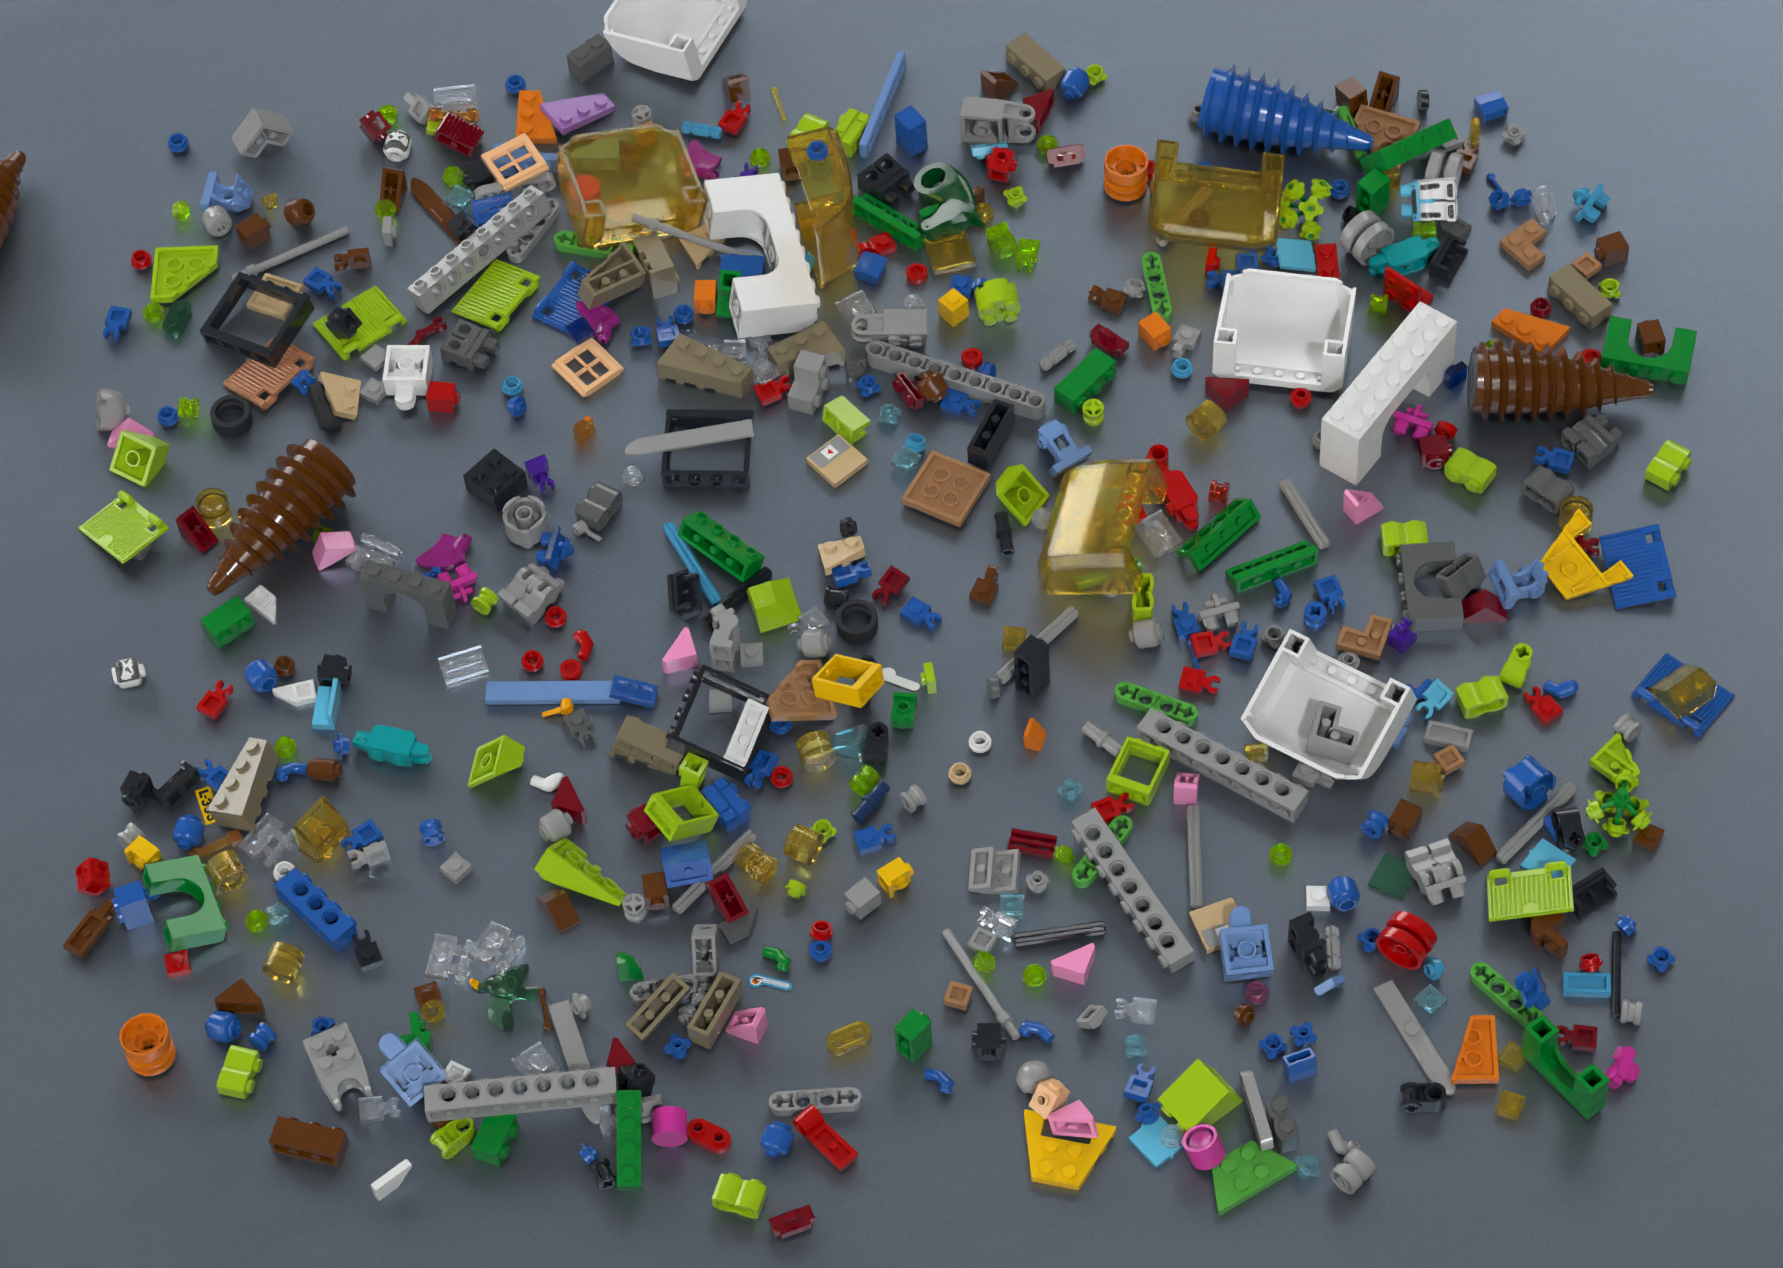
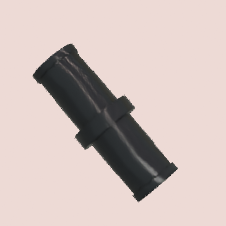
M1000 511L994 515L997 526L996 538L1000 542L1001 555L1011 556L1015 553L1012 541L1013 529L1010 528L1008 513Z

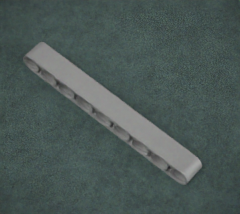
M872 340L866 345L867 363L872 368L893 375L904 371L912 381H919V375L929 369L931 372L939 371L948 383L949 388L969 394V399H978L981 403L991 406L994 399H998L1015 405V414L1033 420H1039L1045 416V396L1038 391L883 341Z

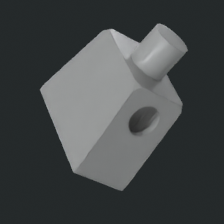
M696 924L691 935L693 976H717L720 954L718 925ZM709 956V961H703L702 958Z

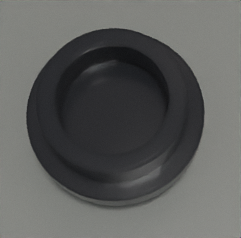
M851 517L840 520V533L842 537H854V534L857 533L856 521H853Z

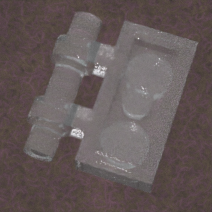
M363 533L360 541L366 543V545L361 547L356 544L357 551L351 553L346 558L345 563L346 566L363 572L368 560L394 567L395 562L390 558L392 555L400 557L402 549L396 547L392 542L388 541L386 543L379 540L375 535L371 534L369 536ZM378 548L383 552L380 555L376 552H373L374 549Z
M266 813L256 824L255 832L250 831L238 845L239 851L256 861L262 855L266 856L267 858L262 864L269 869L274 863H278L281 859L280 855L286 848L289 849L294 844L293 840L298 836V833L291 829L287 834H284L285 824ZM275 840L279 841L280 843L274 850L270 848Z
M491 921L468 952V959L485 967H489L492 962H496L497 966L494 970L496 973L502 974L504 970L510 968L515 955H519L523 950V944L526 942V939L521 935L516 940L510 938L512 936L511 929ZM503 947L508 948L505 954L500 953Z
M436 933L424 972L425 978L448 982L450 974H455L454 982L462 985L470 971L468 966L470 959H473L475 953L473 949L475 942L468 939L465 942V946L459 945V937ZM455 955L461 956L459 964L453 963Z

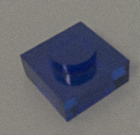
M584 316L565 326L566 331L577 346L595 336L594 330Z
M1461 361L1456 365L1448 367L1445 371L1444 385L1450 390L1466 380L1468 366Z

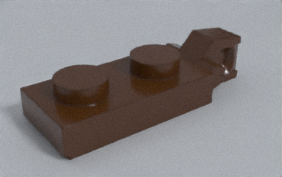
M106 899L99 909H90L64 942V949L84 959L111 924L112 916L115 913L113 903Z

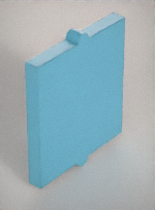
M1285 238L1275 239L1276 256L1279 259L1280 269L1316 271L1314 260L1316 255L1313 253L1311 241Z
M1542 838L1533 850H1529V855L1520 864V867L1524 870L1545 868V864L1548 862L1566 861L1567 865L1572 867L1576 859ZM1562 870L1551 872L1552 878L1563 877Z
M1160 1115L1155 1123L1150 1125L1142 1124L1141 1128L1128 1138L1155 1168H1158L1169 1158L1173 1159L1174 1154L1184 1147L1182 1144L1183 1139Z

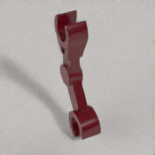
M442 316L435 317L431 325L418 329L414 339L407 345H420L426 336L434 332H444L447 329V323L444 322L442 325H438L443 322Z

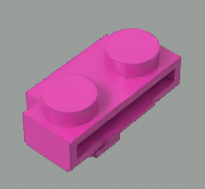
M1629 1045L1625 1047L1619 1046L1613 1054L1615 1062L1605 1073L1610 1079L1609 1087L1613 1090L1621 1087L1623 1080L1631 1083L1639 1075V1066L1633 1062L1636 1050Z

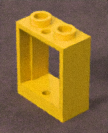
M835 654L812 678L815 697L862 708L885 683L881 664ZM840 676L857 680L853 686L836 682Z

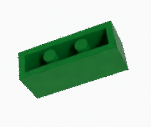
M1095 348L1054 387V401L1075 414L1079 409H1082L1085 401L1093 395L1099 394L1102 387L1108 381L1110 382L1115 378L1117 373L1116 360Z

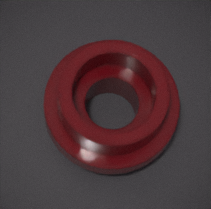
M1536 298L1530 304V312L1535 317L1545 318L1551 313L1552 306L1546 298Z

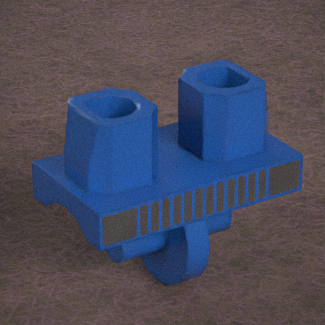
M553 526L552 532L542 533L541 544L543 547L548 548L547 550H539L536 554L538 564L548 566L551 572H557L560 560H565L566 556L573 555L575 550L573 545L570 544V539L565 538L560 533V526Z
M1534 967L1531 973L1521 972L1515 977V986L1520 990L1523 1003L1528 1009L1534 1005L1541 1011L1551 1003L1550 997L1546 994V984L1543 982L1538 968Z

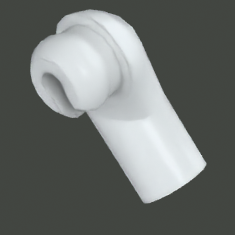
M560 772L554 773L545 779L533 775L530 785L546 792H552L559 787L565 776Z

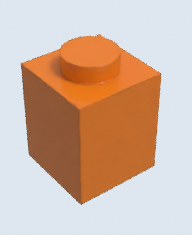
M695 280L693 299L695 313H716L718 298L717 281Z
M1155 311L1138 322V335L1155 351L1160 347H1165L1171 341V327Z

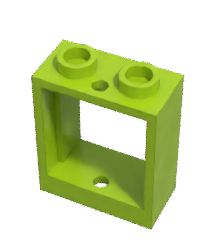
M1127 736L1106 779V792L1118 796L1123 793H1129V800L1150 806L1170 764V751L1162 746L1146 743L1140 738ZM1130 755L1159 764L1149 786L1120 776Z
M693 784L652 794L644 809L645 813L670 842L711 832L719 817V814ZM684 805L695 819L683 821L672 808Z

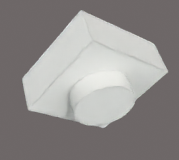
M1306 886V911H1330L1327 886Z

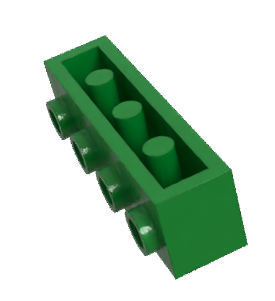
M699 510L682 519L677 536L741 582L747 581L762 568L765 556L746 544L738 536L729 532L723 525L708 517L706 513Z

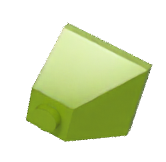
M121 430L109 470L143 487H147L164 466L170 444L154 436Z
M1023 464L1007 467L996 481V496L1023 527L1028 525L1050 496Z
M789 577L768 581L747 589L746 592L760 634L803 620Z
M503 735L477 747L467 786L469 788L475 787L519 768L524 761L525 746Z

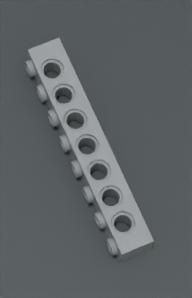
M529 186L410 285L407 290L415 306L427 314L432 312L548 215L552 209L544 192Z
M1150 708L1136 727V738H1140L1146 743L1164 747L1170 751V758L1293 823L1308 803L1309 791L1301 784H1295L1287 780L1282 774L1266 769L1263 764L1247 759L1242 753L1234 752L1223 743L1207 738L1204 733L1188 728L1183 722L1169 718L1162 711Z
M1094 807L1071 821L1073 828L1071 831L1072 837L1077 843H1082L1084 846L1083 852L1089 861L1093 860L1097 865L1095 869L1102 879L1105 877L1109 882L1107 886L1114 897L1117 895L1120 898L1121 908L1126 915L1131 914L1134 919L1132 920L1134 927L1138 932L1142 931L1146 936L1144 940L1151 951L1155 949L1159 955L1157 959L1163 969L1168 968L1171 974L1196 960L1194 949ZM1094 835L1099 836L1097 840L1089 839L1091 836ZM1105 853L1112 854L1109 858L1101 857ZM1116 871L1124 872L1120 876L1113 875ZM1128 889L1136 890L1133 894L1126 893ZM1140 907H1148V908H1149V909H1148L1147 911H1145V912H1140V911H1138V909H1139ZM1156 924L1161 926L1158 930L1151 929V926ZM1165 943L1174 944L1171 948L1163 947Z
M601 1066L597 1069L588 1070L579 1068L568 1072L552 1071L548 1074L530 1073L526 1076L517 1077L508 1075L497 1079L481 1078L477 1081L459 1080L447 1084L433 1083L424 1086L425 1114L428 1122L617 1104L618 1081L615 1067ZM590 1084H598L595 1087H588ZM568 1086H573L572 1089H569V1090H566V1089H565V1088L568 1087ZM542 1089H550L547 1092H541ZM519 1091H526L523 1094H517ZM496 1093H502L498 1097L493 1096ZM471 1096H478L475 1099H469ZM448 1098H454L452 1101H445Z

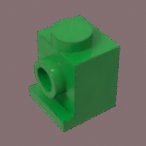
M894 692L891 726L899 729H914L918 706L917 693Z

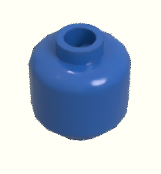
M1074 67L1065 72L1059 87L1064 97L1073 100L1074 98L1084 96L1090 80L1084 70Z
M258 659L248 664L244 672V678L255 691L268 692L275 687L278 674L268 661Z
M186 814L184 817L177 819L172 839L179 848L190 850L201 844L205 826L199 817Z
M1336 876L1326 888L1330 903L1335 909L1349 911L1359 902L1360 894L1356 882L1351 877Z
M225 1011L213 1012L205 1022L208 1037L213 1041L224 1043L234 1041L240 1035L242 1028L237 1015Z
M774 1121L773 1124H767L760 1139V1146L765 1149L764 1154L776 1159L778 1155H787L794 1140V1133L791 1131L792 1127L778 1121Z

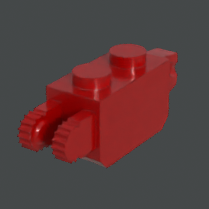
M1164 463L1153 467L1152 473L1156 480L1154 491L1159 500L1162 499L1165 503L1168 515L1173 516L1176 522L1182 521L1188 530L1193 531L1197 529L1199 525V514L1197 512L1198 495L1183 472L1176 469L1171 471Z

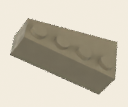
M681 333L656 363L659 379L666 380L669 378L676 380V383L679 384L690 383L704 390L705 388L715 389L717 393L743 398L754 384L751 367Z
M249 737L207 808V811L219 826L255 832L257 826L255 820L261 814L262 808L260 805L263 797H266L268 792L266 786L268 781L272 780L279 759V755L267 740Z

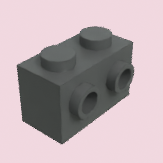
M600 34L589 38L584 44L566 55L569 72L582 83L614 61L612 46Z

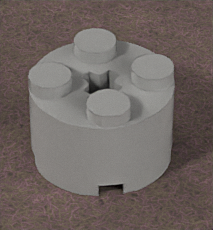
M532 495L522 498L516 496L510 499L503 507L502 519L506 536L511 542L523 548H531L534 544L541 541L542 533L549 532V523L544 503Z

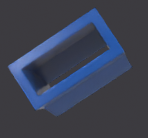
M1498 89L1474 97V107L1483 122L1507 115L1509 107Z
M863 251L853 270L856 280L877 285L887 265L888 258L876 253Z
M1310 1047L1282 1057L1284 1064L1283 1072L1289 1084L1317 1074L1316 1056Z

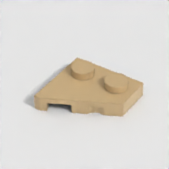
M706 225L689 232L709 239ZM678 238V242L696 270L700 269L702 261L707 256L710 257L715 252V250ZM716 239L712 241L722 244L726 239Z
M321 371L318 379L325 387L324 393L331 404L330 407L333 415L355 420L358 411L361 380Z
M861 536L828 541L817 545L826 576L832 574V568L840 564L842 567H845L852 561L866 555Z

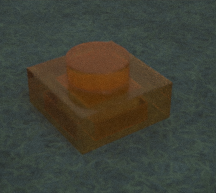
M586 415L574 425V440L581 446L596 432L593 418Z

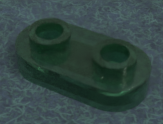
M179 300L171 305L162 324L166 337L175 339L183 335L193 315L191 304L188 301Z

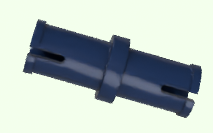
M879 780L869 794H865L862 797V802L851 814V817L856 822L862 824L871 811L879 807L880 800L890 790V787L882 780Z

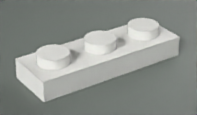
M748 698L723 758L742 767L746 765L769 707Z

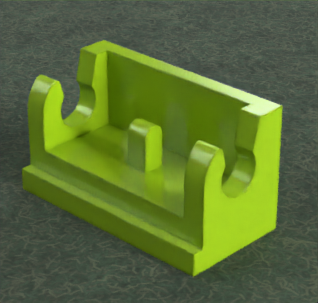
M843 395L824 405L822 421L851 445L867 434L863 429L867 428L871 421Z

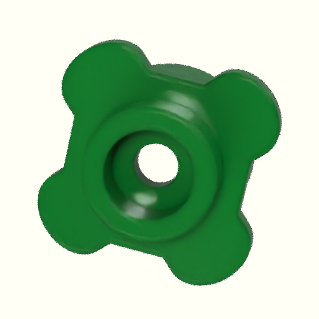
M1591 832L1586 835L1582 848H1585L1590 856L1596 857L1602 849H1607L1608 842L1604 840L1600 833Z

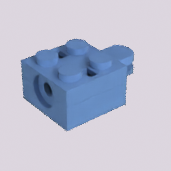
M1244 906L1235 907L1229 916L1230 928L1220 929L1218 936L1225 982L1271 977L1274 967L1267 924L1253 925L1251 911Z
M387 1032L380 1038L379 1049L388 1059L380 1067V1072L410 1107L424 1096V1086L440 1083L447 1077V1071L418 1037L408 1045L395 1032Z

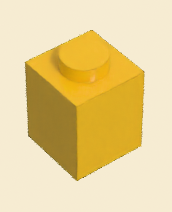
M952 288L938 299L939 316L952 327H955L969 316L968 299L955 288Z

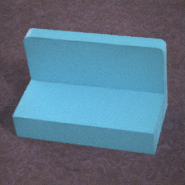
M333 678L332 687L318 686L312 719L313 729H336L342 695L338 678Z

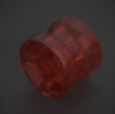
M1212 480L1208 502L1220 501L1221 504L1226 505L1230 483L1225 482L1221 484L1217 480Z

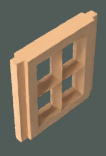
M525 133L481 155L483 162L505 192L549 170L547 163ZM525 146L529 153L515 159L511 152ZM508 155L512 162L497 168L493 161ZM533 157L536 164L522 170L518 163ZM515 165L519 173L505 179L501 172Z
M592 337L584 340L551 365L583 398L590 396L624 371V368ZM586 350H589L597 358L588 365L579 357ZM573 359L578 360L584 366V368L576 373L566 365ZM599 362L609 370L601 377L592 369ZM587 370L597 379L588 386L579 378Z

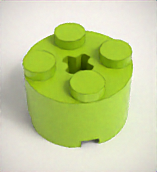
M1006 278L991 279L983 283L984 287L980 289L977 287L975 289L974 296L978 314L986 326H992L998 321L1014 322L1018 319L1017 315L1021 311V304L1014 281L1009 283Z

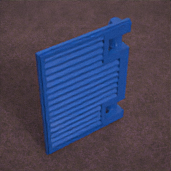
M571 261L562 272V278L551 292L536 305L532 317L581 339L583 337L580 334L582 320L576 309V302L582 301L578 291L582 280L591 270L578 265L576 261ZM574 271L581 274L577 280L571 278ZM608 301V302H606V303H604V304H602V305L607 306V304H608L610 301ZM546 307L553 310L549 316L543 314V310Z
M1659 524L1599 536L1606 569L1608 570L1622 560L1634 575L1631 580L1611 586L1616 610L1677 597ZM1651 534L1653 542L1647 544L1645 535ZM1663 582L1665 591L1659 592L1657 583Z
M1668 653L1664 654L1631 693L1636 699L1642 697L1648 701L1647 706L1682 728L1687 725L1693 729V735L1698 738L1701 737L1735 696Z

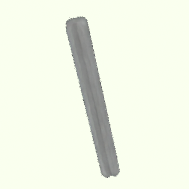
M1069 606L1036 638H1042L1049 644L1078 617L1077 609ZM1014 658L996 673V677L1001 684H1005L1015 675Z
M1566 782L1496 853V860L1501 864H1506L1543 826L1545 817L1551 815L1552 810L1560 809L1576 793V786L1571 782Z
M1188 805L1190 907L1195 909L1202 908L1200 813L1198 805Z
M746 830L711 864L713 879L719 877L756 840V835L751 830ZM709 881L691 884L672 903V909L676 913L682 914L708 888L706 883Z

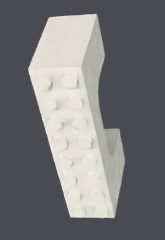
M779 173L704 181L701 212L709 239L747 237L755 240L762 246L770 273L765 275L733 278L729 309L738 339L800 332L813 326L814 322L818 319L817 308L820 307L819 295H815V282L813 278H810L809 262L805 261V248L800 245V232L795 228V215L790 212V199L785 195V182L781 181Z
M1422 302L1416 305L1322 418L1320 466L1357 486L1380 458L1383 431L1398 406L1412 389L1430 397L1453 369L1457 329L1456 320Z

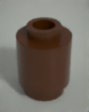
M316 757L315 759H310L307 766V775L312 777L313 780L336 782L343 772V767L338 759Z

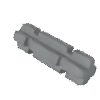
M1067 339L1062 343L1063 345H1059L1048 353V357L1045 356L1039 360V366L1044 371L1049 370L1053 367L1052 364H1057L1067 356V353H1071L1076 349L1075 342Z
M1331 926L1325 929V937H1327L1326 956L1329 957L1327 968L1335 971L1341 967V960L1338 959L1340 958V939H1337L1339 938V929Z

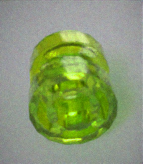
M1435 220L1427 221L1423 225L1421 221H1413V237L1418 235L1422 239L1436 237Z
M864 764L859 769V774L854 775L848 781V784L854 792L863 797L869 793L871 786L877 784L880 776L872 767Z

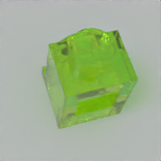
M1006 221L986 229L987 243L998 260L1009 257L1017 252V241L1007 227Z

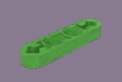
M559 231L554 236L555 248L560 252L606 259L611 252H614V248L616 250L623 241L571 231ZM624 240V242L627 244L629 249L634 254L633 244L629 241ZM581 242L589 243V246L581 248L578 245ZM602 245L610 247L606 251L599 250V247Z
M1147 252L1142 256V271L1151 312L1156 311L1168 323L1172 318V306L1161 257L1156 252ZM1148 261H1152L1154 263L1153 269H1151L1150 262ZM1157 276L1160 278V281L1151 282L1149 278ZM1162 293L1164 297L1162 299H1155L1153 295ZM1163 306L1165 315H1161L1159 307Z
M1126 681L1120 682L1115 686V700L1122 705L1147 713L1150 708L1162 711L1160 709L1162 705L1170 704L1173 709L1169 712H1164L1169 718L1181 721L1187 727L1197 723L1198 710L1192 704ZM1125 690L1128 691L1124 696L1121 695ZM1142 697H1149L1152 701L1149 704H1142L1139 700ZM1191 713V716H1188V718L1184 717V715Z
M1116 816L1108 825L1121 846L1132 833V821L1128 816ZM1123 824H1126V829L1122 828L1118 832L1117 836L1116 833L1118 831V825L1122 826ZM1105 853L1101 857L1109 858L1112 854ZM1085 855L1072 871V882L1078 888L1090 886L1098 876L1095 869L1097 865L1092 864ZM1087 867L1089 870L1087 871L1086 878L1078 879V874L1082 876L1086 872Z
M1476 962L1472 965L1470 969L1471 982L1522 1027L1525 1028L1531 1023L1528 1021L1529 1017L1538 1018L1543 1014L1534 1005L1528 1009L1523 1003L1521 992L1488 964ZM1477 972H1479V973L1485 972V976H1483V975L1476 976V973H1477ZM1498 984L1503 986L1505 990L1498 994L1493 992L1491 988ZM1511 1000H1518L1522 1003V1006L1515 1009L1510 1007L1509 1002Z

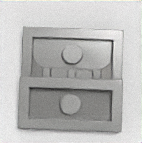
M994 847L972 849L968 890L983 894H1018L1021 864L1020 850L996 851Z

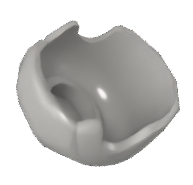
M1039 1060L1023 1063L1016 1074V1082L1020 1090L1024 1094L1029 1093L1034 1095L1040 1082L1054 1078L1048 1065Z

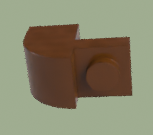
M1556 913L1532 916L1529 935L1530 941L1536 950L1544 944L1545 949L1550 954H1555L1559 959L1567 954L1569 942L1558 933L1563 928L1565 915Z

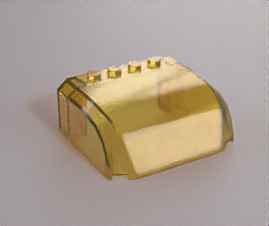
M651 124L574 135L570 138L569 142L558 146L557 166L560 189L581 246L588 249L617 246L623 240L626 244L633 243L632 239L655 233L647 229V226L632 222L634 214L649 219L651 217L659 219L661 223L687 232L702 226L708 200L679 129L672 131L663 129V125ZM656 230L660 239L675 237Z
M829 126L787 136L788 150L793 165L797 167L807 197L806 201L794 203L796 219L806 249L815 257V267H813L819 289L825 288L855 268L859 260L853 188L845 146L842 145L838 131ZM816 140L824 142L828 147V156L821 161H813L807 156L809 144Z
M1157 140L1152 164L1147 229L1159 240L1259 253L1277 243L1285 155L1264 152L1259 170L1256 172L1177 162L1179 142Z
M1155 459L1091 461L1075 466L1064 473L1038 560V574L1045 594H1139L1143 574L1130 551L1142 504H1163L1168 486Z

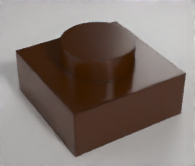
M1649 824V827H1645L1643 830L1639 828L1633 844L1655 852L1664 835V829Z

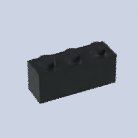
M994 399L967 447L968 463L987 470L989 469L1016 421L1015 405Z
M1030 634L1014 651L1015 688L1032 700L1050 683L1049 645L1042 638H1036Z

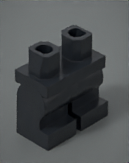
M888 153L877 159L873 166H868L857 175L859 189L863 192L867 191L872 197L892 207L899 203L900 195L898 193L900 191L910 195L915 190L914 183L909 179V171L903 168Z
M1308 912L1289 920L1287 941L1300 961L1301 969L1303 971L1309 969L1313 978H1316L1326 973L1327 969L1324 964L1328 958L1325 954L1326 942L1324 938L1319 939V932L1314 928L1315 919L1312 913Z

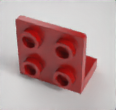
M1389 266L1385 268L1383 295L1388 300L1402 306L1407 312H1411L1419 302L1429 305L1433 301L1431 293Z

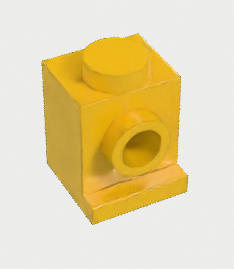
M140 835L124 850L128 863H134L140 870L145 868V864L163 861L160 850Z
M900 857L876 870L877 882L890 899L894 897V891L905 888L911 882L910 876L914 875L911 865L908 862L904 863Z

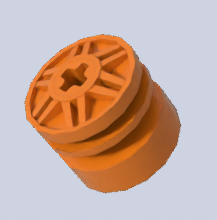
M1123 144L1113 147L1107 152L1104 160L1103 188L1106 194L1118 201L1128 202L1143 196L1147 190L1148 157L1141 148L1133 145Z
M141 1013L124 1023L120 1030L119 1040L129 1066L136 1074L155 1076L171 1067L176 1059V1048L167 1024L160 1016L152 1013Z

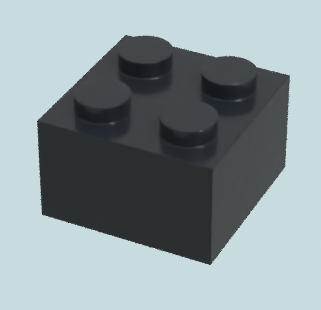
M495 448L463 475L466 490L496 513L500 512L510 499L518 496L528 487L525 471Z

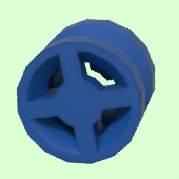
M1314 601L1305 606L1304 624L1306 627L1312 630H1319L1325 626L1327 615L1325 605Z
M1371 810L1367 815L1368 819L1362 822L1360 828L1367 836L1379 839L1383 835V829L1388 827L1389 819L1383 813Z
M427 819L419 825L425 846H436L445 840L444 832L441 830L442 824L439 819Z
M260 1022L256 1026V1031L250 1033L247 1039L256 1049L265 1052L268 1049V1044L277 1039V1035L269 1026Z

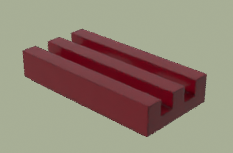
M1012 828L1007 850L1019 849L1023 855L1053 860L1057 836ZM1014 843L1028 845V847L1014 845ZM1037 847L1046 848V849H1050V851L1041 850V849H1036V848H1037Z

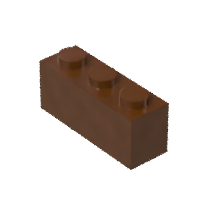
M278 1116L269 1143L272 1152L340 1167L349 1145V1140L346 1132L341 1128H328L321 1126L317 1122L311 1121L306 1123L299 1121L295 1117L287 1116L285 1118Z

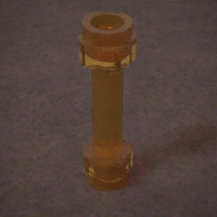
M434 107L428 110V119L433 122H440L448 112L461 116L462 119H466V122L469 123L479 121V110L474 108H467L466 111H441L440 107Z
M238 829L227 832L226 837L200 849L196 846L188 851L187 854L188 856L199 855L200 860L204 861V856L230 844L234 847L242 842L243 839Z

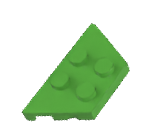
M1253 1140L1225 1155L1223 1161L1211 1169L1218 1215L1221 1216L1297 1170V1164L1270 1149L1261 1151L1259 1144Z

